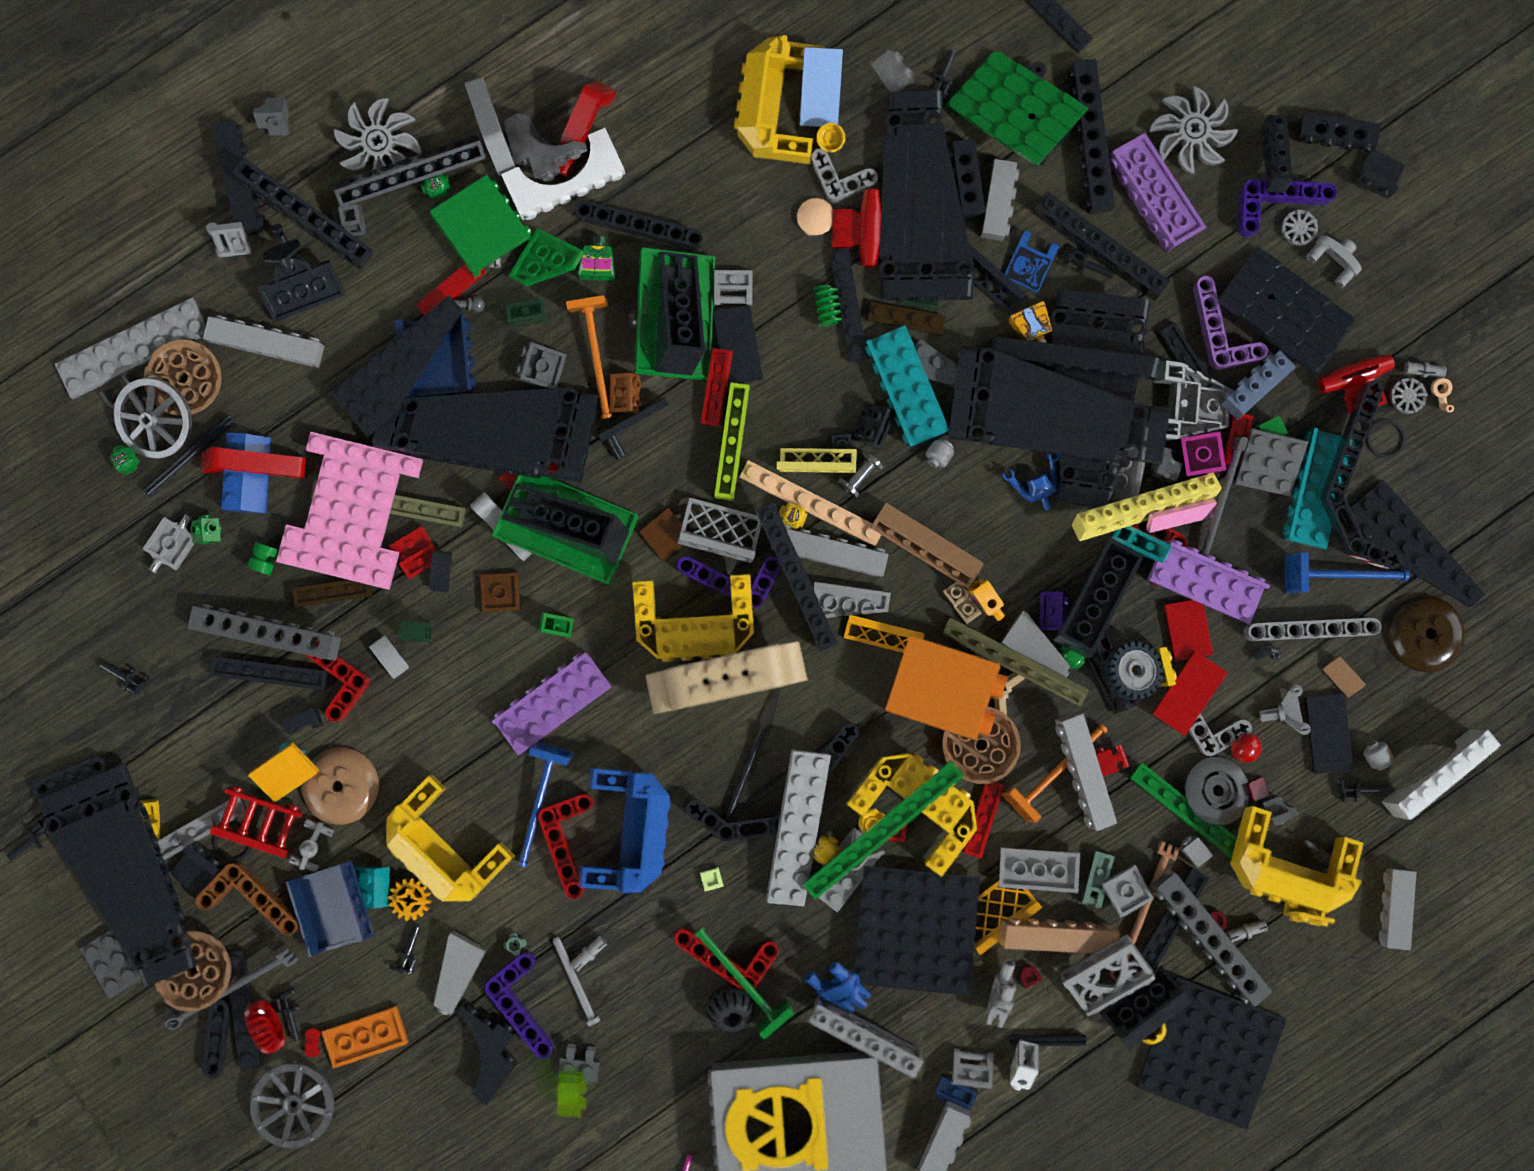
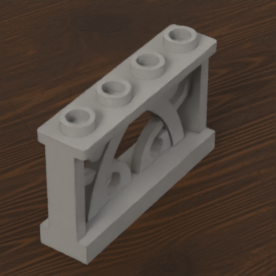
M1128 935L1123 936L1060 973L1064 986L1071 992L1088 1017L1099 1013L1109 1005L1115 1004L1126 995H1131L1135 990L1150 984L1155 979L1153 970ZM1132 953L1136 960L1128 961L1127 954ZM1135 965L1142 968V971L1132 976V973L1137 972V970L1128 967ZM1103 968L1120 970L1115 985L1098 984L1099 970ZM1077 983L1083 986L1080 992L1074 986ZM1088 990H1091L1089 993L1090 998L1093 995L1097 996L1087 1001L1085 1000L1084 995Z

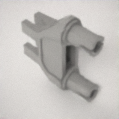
M1005 959L1001 972L996 974L987 1005V1024L991 1025L992 1020L998 1014V1027L1000 1028L1003 1027L1014 1004L1012 997L1016 984L1011 976L1015 962L1011 959Z

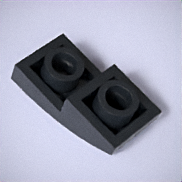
M851 433L831 434L832 449H852ZM844 454L839 460L851 463L852 454Z
M433 550L429 590L449 593L452 552Z

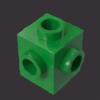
M211 515L199 516V519L192 521L191 533L193 535V543L213 544L220 542L221 525L219 524V518H211Z

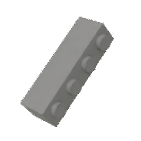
M995 159L993 162L981 238L1003 241L1005 236L1009 235L1010 224H1007L1008 217L1011 218L1013 213V206H1010L1011 199H1015L1017 189L1014 188V181H1018L1020 171L1017 169L1016 162Z
M1386 868V872L1383 875L1385 892L1382 893V903L1384 905L1383 911L1380 914L1382 931L1379 932V941L1381 946L1386 948L1411 950L1416 872Z
M947 1100L916 1171H948V1165L954 1162L956 1147H960L963 1142L964 1136L962 1134L971 1124L972 1118H970L968 1109Z

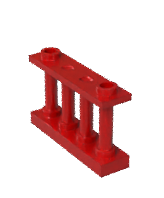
M232 785V787H227L224 793L231 796L222 820L218 824L212 825L209 834L286 858L290 848L286 847L285 841L294 817L300 818L303 814V811L299 810L300 807L292 804L285 806L243 792V788ZM239 797L250 802L241 826L236 831L230 829L228 824ZM257 804L269 808L259 834L254 837L248 835L249 832L247 830ZM278 810L287 813L278 840L272 843L267 841L268 838L266 836L275 811Z

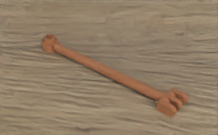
M1162 840L1156 853L1162 856L1149 886L1153 897L1156 889L1152 884L1163 875L1169 859L1176 861L1180 848L1175 847L1173 853H1170L1173 847L1171 844H1168L1166 849L1163 850L1166 842ZM1152 901L1140 908L1129 936L1134 945ZM1131 953L1127 954V959H1128V960H1129V957H1130ZM1111 970V978L1117 981L1118 977L1114 975L1116 970Z

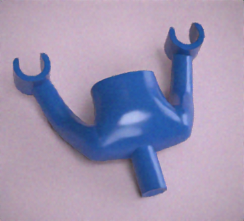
M1050 453L1046 454L1047 459H1049L1050 481L1045 473L1027 480L1029 491L1014 478V472L1009 469V477L1006 478L1004 472L1001 473V477L1009 481L1013 488L1028 502L1041 500L1044 510H1049L1052 507L1048 496L1056 493L1058 490L1056 461L1059 460V453H1055L1054 458H1051Z

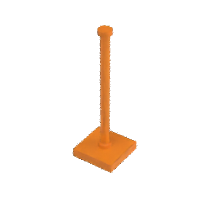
M602 295L566 301L567 309L570 313L580 311L585 313L602 411L600 416L601 419L611 418L612 413H609L592 313L594 309L608 307L607 299Z
M1097 724V728L1090 734L1092 743L1102 733L1105 734L1108 731L1103 724ZM1067 757L1025 797L1016 788L1006 789L1001 794L1026 823H1035L1041 818L1030 802L1067 768Z

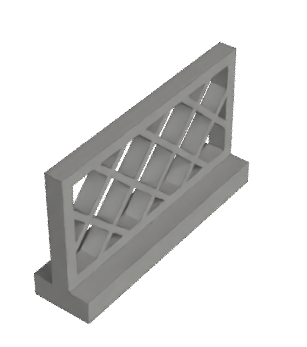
M689 498L677 544L751 563L755 556L761 522L756 515ZM691 505H699L703 512L694 517L690 510ZM713 509L717 510L721 515L715 521H712L708 514ZM705 514L710 524L701 528L696 519ZM731 514L736 515L740 521L733 526L730 525L726 518ZM750 519L758 521L757 527L752 531H749L745 524ZM724 520L728 529L720 533L715 523ZM694 521L699 529L694 533L685 531L686 525ZM742 524L747 533L738 538L733 529ZM710 526L713 527L717 534L712 538L707 537L703 531ZM728 531H731L736 539L731 543L725 542L722 537ZM749 535L753 542L752 547H744L740 540Z

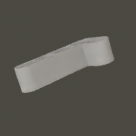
M483 492L470 507L494 530L503 510ZM506 543L523 561L531 555V553Z

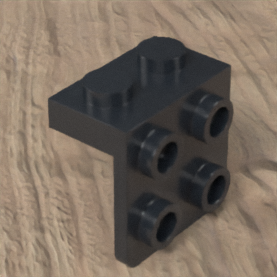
M1374 150L1368 153L1354 182L1389 199L1396 193L1399 187L1396 183L1404 170V164Z
M193 843L185 847L183 852L186 854L171 871V875L198 896L225 867L218 858L208 854L203 846Z

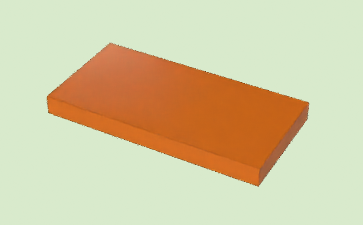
M397 1005L321 1031L333 1069L409 1043Z

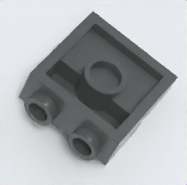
M532 342L527 343V346L524 345L521 350L522 363L518 364L515 370V374L518 375L517 380L546 389L557 388L567 354Z

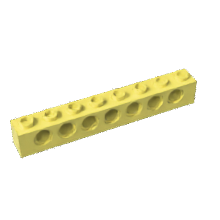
M1209 473L1076 515L1071 526L1079 541H1083L1147 521L1151 513L1212 498L1215 500L1222 487L1214 473Z

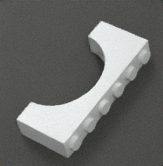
M605 128L588 135L590 141L588 162L577 176L567 182L557 185L539 184L527 178L519 167L501 174L522 220L533 219L537 216L536 214L542 211L548 212L557 204H566L577 195L578 197L584 196L588 193V190L593 188L599 189L610 180L616 181L623 177L625 174L624 167Z
M1469 729L1455 741L1457 748L1443 764L1418 782L1406 788L1395 790L1382 803L1393 817L1411 820L1501 745L1489 730Z

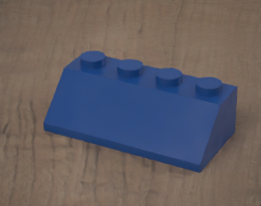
M227 433L226 449L270 454L272 438L250 434ZM224 470L221 509L228 512L266 514L269 475Z

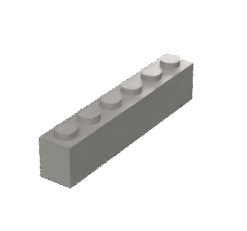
M216 315L215 318L208 316L203 339L209 343L316 368L320 366L324 345L319 342V339L313 337L303 339L301 335L290 332L289 335L282 334L283 331L271 328V331L264 330L263 326L257 324L247 326L245 322L240 320L230 322L223 316Z
M785 525L800 558L880 578L883 577L889 555L885 553L884 549L874 548V550L866 549L864 544L855 543L854 546L847 544L848 541L837 538L834 541L830 540L828 535L818 534V536L810 535L811 531L800 529L798 532L792 530L791 526Z
M1074 712L1056 719L1057 726H1055V730L1062 741L1061 749L1068 760L1067 768L1073 776L1072 784L1078 792V803L1085 815V825L1089 829L1099 831L1117 824L1084 714Z

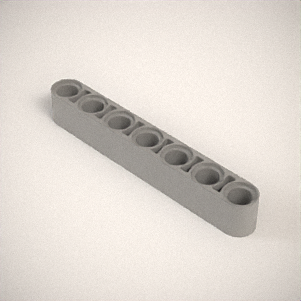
M1376 618L1255 623L1247 625L1244 628L1243 634L1249 641L1370 636L1380 632L1381 623ZM1368 622H1370L1372 625V630L1370 632L1366 628V624ZM1348 623L1353 625L1351 633L1347 630ZM1329 624L1334 626L1332 634L1328 631ZM1310 625L1315 627L1313 635L1308 630ZM1272 626L1277 629L1276 636H1272L1270 633ZM1291 626L1296 628L1294 636L1289 631ZM1253 627L1258 630L1257 637L1251 635Z

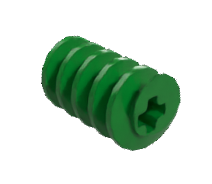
M830 285L815 287L813 289L817 292L814 295L815 299H817L815 304L819 307L816 311L818 314H821L817 317L818 321L821 322L819 327L836 325L837 322L842 320V318L836 317L841 311L835 310V307L839 306L840 303L834 302V300L839 298V296L833 295V292H836L838 288Z

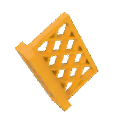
M998 881L979 895L978 901L987 902L986 914L977 913V915L985 916L984 928L976 927V929L983 930V938L977 943L974 942V948L980 955L999 941L1001 918L1007 920L1010 918L1001 916L1003 905L1014 906V913L1011 917L1022 921L1027 920L1042 908L1028 889L1018 891V888L1016 890L1005 889L1004 887L997 888L999 886ZM994 889L1002 890L1001 902L990 901V892ZM1004 891L1016 893L1015 904L1003 902ZM1018 893L1027 894L1031 901L1025 906L1018 905ZM988 894L987 900L982 899ZM989 903L1001 904L999 916L988 914ZM1016 907H1022L1019 911L1016 912ZM987 916L999 918L998 927L995 929L986 928ZM986 930L991 931L985 936Z

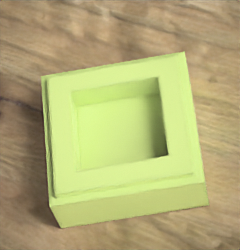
M719 867L700 872L705 891L724 886Z

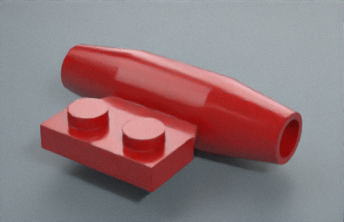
M867 189L864 190L860 213L852 209H833L832 248H852L859 244L862 267H877L880 254L881 199L879 190Z
M1390 354L1365 358L1339 367L1317 380L1318 388L1322 393L1345 390L1343 399L1350 416L1361 386L1392 370L1395 366L1394 360ZM1384 392L1378 406L1387 403ZM1363 404V405H1362L1363 410H1364V411L1368 410L1367 406H1366L1365 404Z

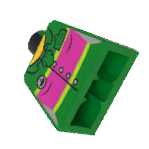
M593 236V246H584V255L581 258L578 271L580 280L616 281L613 251L610 246H604L605 237Z

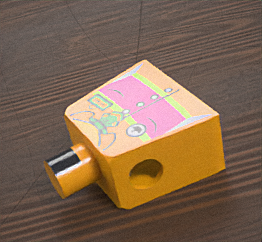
M979 578L969 588H965L984 615H991L995 622H998L1005 616L1000 609L1004 604L988 580Z

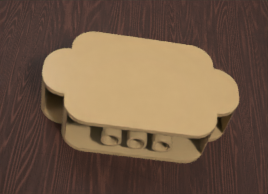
M799 642L762 648L645 676L654 714L808 680ZM743 670L749 671L747 677L742 676ZM728 674L730 676L729 680L724 681L723 675ZM706 678L710 680L707 686L703 683Z

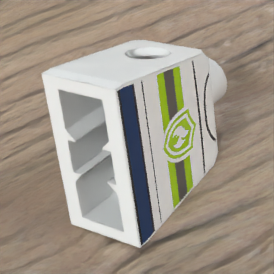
M1019 1040L1011 1063L1010 1084L1015 1090H1021L1022 1088L1028 1090L1031 1088L1038 1073V1045ZM1027 1059V1063L1023 1065L1024 1060Z

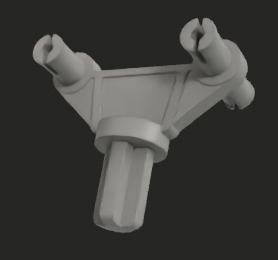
M1293 685L1284 700L1278 705V708L1261 710L1259 713L1261 721L1280 719L1281 722L1285 721V723L1289 724L1300 734H1308L1310 726L1302 721L1298 696L1303 692L1300 685Z
M307 819L304 827L315 831L310 840H305L300 845V853L303 859L292 855L289 863L300 866L299 869L301 870L307 869L317 872L320 865L308 861L310 857H313L318 852V845L316 843L318 836L321 832L332 837L335 829L323 826L324 823L322 822L316 823Z

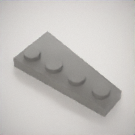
M814 582V592L826 618L888 612L891 592Z

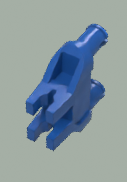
M838 961L833 962L829 967V972L833 973L836 978L823 981L811 971L804 979L806 983L816 990V994L822 1000L838 1005L847 1013H852L855 1010L850 1003L862 1009L867 1006V1003L862 998L866 1000L871 996L860 985L859 976L854 971H847Z

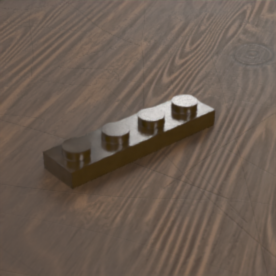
M871 302L868 322L898 328L906 325L908 330L942 336L946 316Z
M352 580L292 588L294 606L296 608L372 597L371 585Z

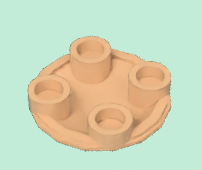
M809 199L798 209V224L807 235L824 234L833 226V209L823 199Z

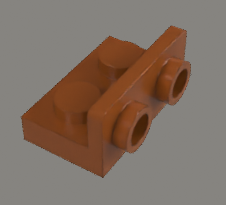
M633 373L610 374L611 413H639V407L641 406V381L639 375Z

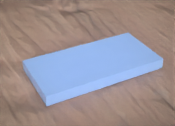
M805 47L800 126L821 127L830 122L838 124L843 49Z

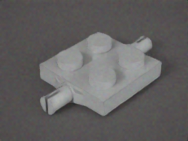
M184 514L179 523L172 522L166 517L162 519L143 548L155 559L148 568L149 570L156 573L161 564H166L174 570L179 568L194 545L193 535L186 528L192 519L191 517Z

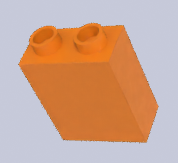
M909 636L885 710L889 713L977 741L979 733L986 736L990 735L996 714L986 710L991 696L999 699L1002 698L1008 677L998 674L1000 664Z

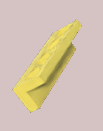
M781 448L780 462H777V470L780 472L856 473L857 450ZM793 453L797 459L794 462H785V454ZM807 453H812L816 458L813 462H804L802 460ZM825 454H831L835 458L832 462L821 461ZM844 454H852L851 463L841 462L839 459Z

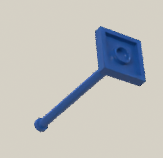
M1296 553L1285 556V594L1309 592V577L1378 578L1408 581L1410 573L1408 569H1403L1402 571L1309 570V553Z
M539 742L531 747L529 755L544 759L546 762L520 858L516 861V865L521 867H527L528 865L527 858L553 763L567 766L572 760L574 752Z

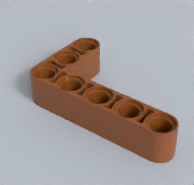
M241 862L228 864L196 898L198 908L207 910L215 907L235 887L282 934L292 935L300 930L296 914ZM233 867L238 869L237 877L231 872ZM247 880L252 883L251 890L245 886ZM219 881L224 883L223 891L218 888ZM260 894H264L266 896L265 903H262L259 900ZM206 895L211 899L210 905H207L204 901ZM274 907L280 910L279 917L273 914ZM288 920L294 923L293 930L288 929Z

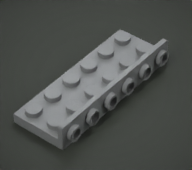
M819 996L814 1001V1012L810 1018L811 1024L912 1078L916 1077L924 1061L919 1048L853 1013H847L838 1005L828 1003Z

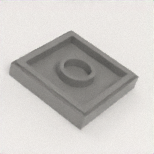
M1135 864L1101 882L1104 891L1120 918L1154 900Z

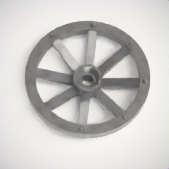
M158 378L138 379L126 385L116 399L114 420L117 431L122 440L129 447H132L136 453L149 458H163L178 452L188 441L192 429L191 411L184 396L172 384ZM144 385H148L146 409L133 391ZM159 387L171 396L156 409H153L155 388ZM128 396L140 415L124 412V405ZM176 401L182 418L162 417L161 413ZM124 418L136 420L140 423L131 435L126 427ZM160 424L182 425V431L178 440L172 437ZM145 428L150 449L140 445L135 440ZM154 430L172 446L166 450H157Z
M302 1063L279 1065L267 1072L253 1090L250 1102L252 1121L258 1132L274 1145L285 1148L305 1146L316 1140L330 1124L334 1112V1095L331 1086L318 1070ZM296 1071L293 1094L277 1074ZM304 1073L312 1077L318 1085L300 1095ZM272 1079L286 1098L261 1095V1092L266 1083ZM323 1090L326 1108L305 1103L306 1099ZM292 1101H296L297 1106H293ZM259 1102L283 1105V1108L263 1121L259 1111ZM302 1109L324 1115L316 1131L313 1132ZM286 1113L288 1117L283 1136L279 1137L266 1126ZM297 1114L307 1136L300 1139H289L294 1117Z

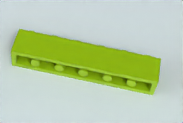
M730 382L715 499L734 501L750 385Z

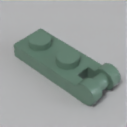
M1094 851L1085 889L1081 897V904L1087 905L1089 903L1096 908H1101L1105 896L1101 882L1109 878L1115 856ZM1091 891L1098 892L1097 896H1090Z

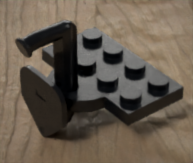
M281 224L272 226L271 230L277 236L280 245L266 250L263 253V259L265 262L277 263L274 267V281L258 286L257 290L274 322L346 295L330 260L311 266L302 257L294 256L301 249L300 241L298 239L288 241Z

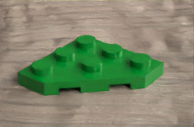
M537 228L508 277L527 287L574 270L583 257L584 252Z

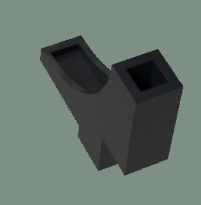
M464 1004L457 1014L473 1030L481 1055L479 1078L471 1094L488 1105L518 1063L512 1054L503 1052L516 1031L513 1030L514 1027L507 1021H500L497 1026H494V1022L489 1017H482L478 1014L477 1008L473 1005Z

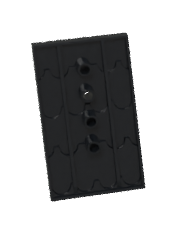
M1258 246L1218 300L1219 304L1316 377H1318L1355 324V319H1353L1352 315L1332 303L1330 298L1304 282L1303 278L1282 265L1281 261Z

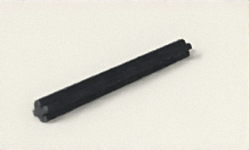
M226 415L143 488L144 493L148 496L154 495L234 425V419Z

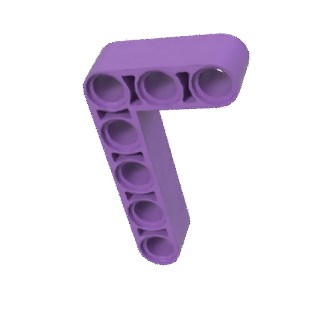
M1209 276L1201 277L1194 284L1193 293L1210 367L1214 370H1222L1257 363L1265 358L1268 349L1263 343H1252L1228 348L1214 280ZM1200 283H1205L1207 290H1203L1200 287ZM1204 301H1208L1211 304V309L1205 307ZM1208 319L1215 322V327H1211L1208 324ZM1212 338L1218 339L1219 346L1213 344ZM1253 349L1259 350L1260 357L1254 355ZM1235 352L1241 355V360L1235 358ZM1216 356H1220L1223 359V364H1219L1216 361Z

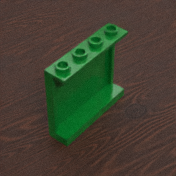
M487 175L430 211L431 218L474 278L481 275L480 270L525 241L529 242L532 234L529 227L520 222L521 217L518 212L510 208V202L506 195L500 194L496 181L494 179L490 180Z

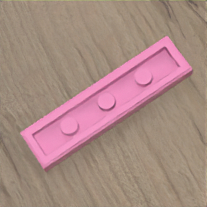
M1212 498L1151 513L1146 530L1151 533L1212 518L1217 502Z

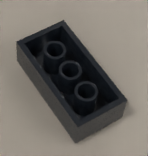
M1162 965L1153 971L1155 979L1150 984L1140 987L1131 995H1126L1115 1004L1109 1005L1100 1012L1105 1022L1128 1050H1131L1191 1003L1185 991Z

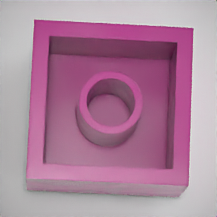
M1220 432L1181 438L1187 477L1226 471Z

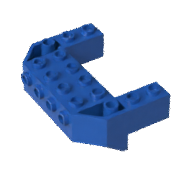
M590 768V788L625 791L627 793L619 868L580 865L578 885L582 888L620 890L624 893L641 892L661 875L662 868L664 867L663 854L666 848L665 835L668 828V810L670 809L669 794L653 774Z

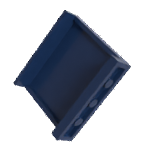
M464 313L461 314V317L457 319L452 329L444 337L443 343L437 348L433 359L420 379L416 381L408 398L473 392V387L476 386L475 375H472L471 368H474L473 356H470V349L473 348L472 339L468 337V330H471L470 319H467ZM403 319L395 320L396 337H399L417 321L405 322Z
M352 861L286 882L309 957L351 943H358L375 936Z

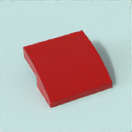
M422 525L389 545L392 551L399 552V565L408 579L431 567L433 550L437 551Z

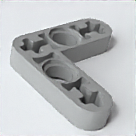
M816 149L812 153L811 161L826 197L831 202H838L872 188L877 183L878 174L870 168L839 180L828 153L822 149ZM817 155H820L821 157L824 156V158H823L824 167H822V168H821V163H820V161H819V160H816V159H817ZM830 171L833 177L830 180H825L822 177V173ZM867 174H869L870 177L874 176L872 182H870L869 180H865L862 183L863 186H861L860 180L858 179L859 177L862 181L866 179ZM849 181H855L857 183V188L855 190H850L847 188V183ZM832 183L835 191L839 190L838 196L836 197L834 194L830 195V193L832 192L830 184Z
M1200 714L1197 718L1199 722H1195L1192 725L1189 733L1202 754L1213 756L1231 746L1233 741H1237L1240 738L1239 735L1251 733L1252 726L1246 720H1237L1212 734ZM1239 724L1246 725V728H1244V733L1237 732L1234 735V733L1230 730L1232 728L1233 731H1236L1240 728ZM1197 725H1201L1204 728V733L1201 736H1197L1194 732V728ZM1224 732L1230 735L1228 743H1223L1220 739L1221 734ZM1208 736L1209 738H1206L1205 740L1208 744H1213V747H1211L1212 751H1205L1204 748H1206L1207 745L1204 741L1200 742L1199 739H1203Z

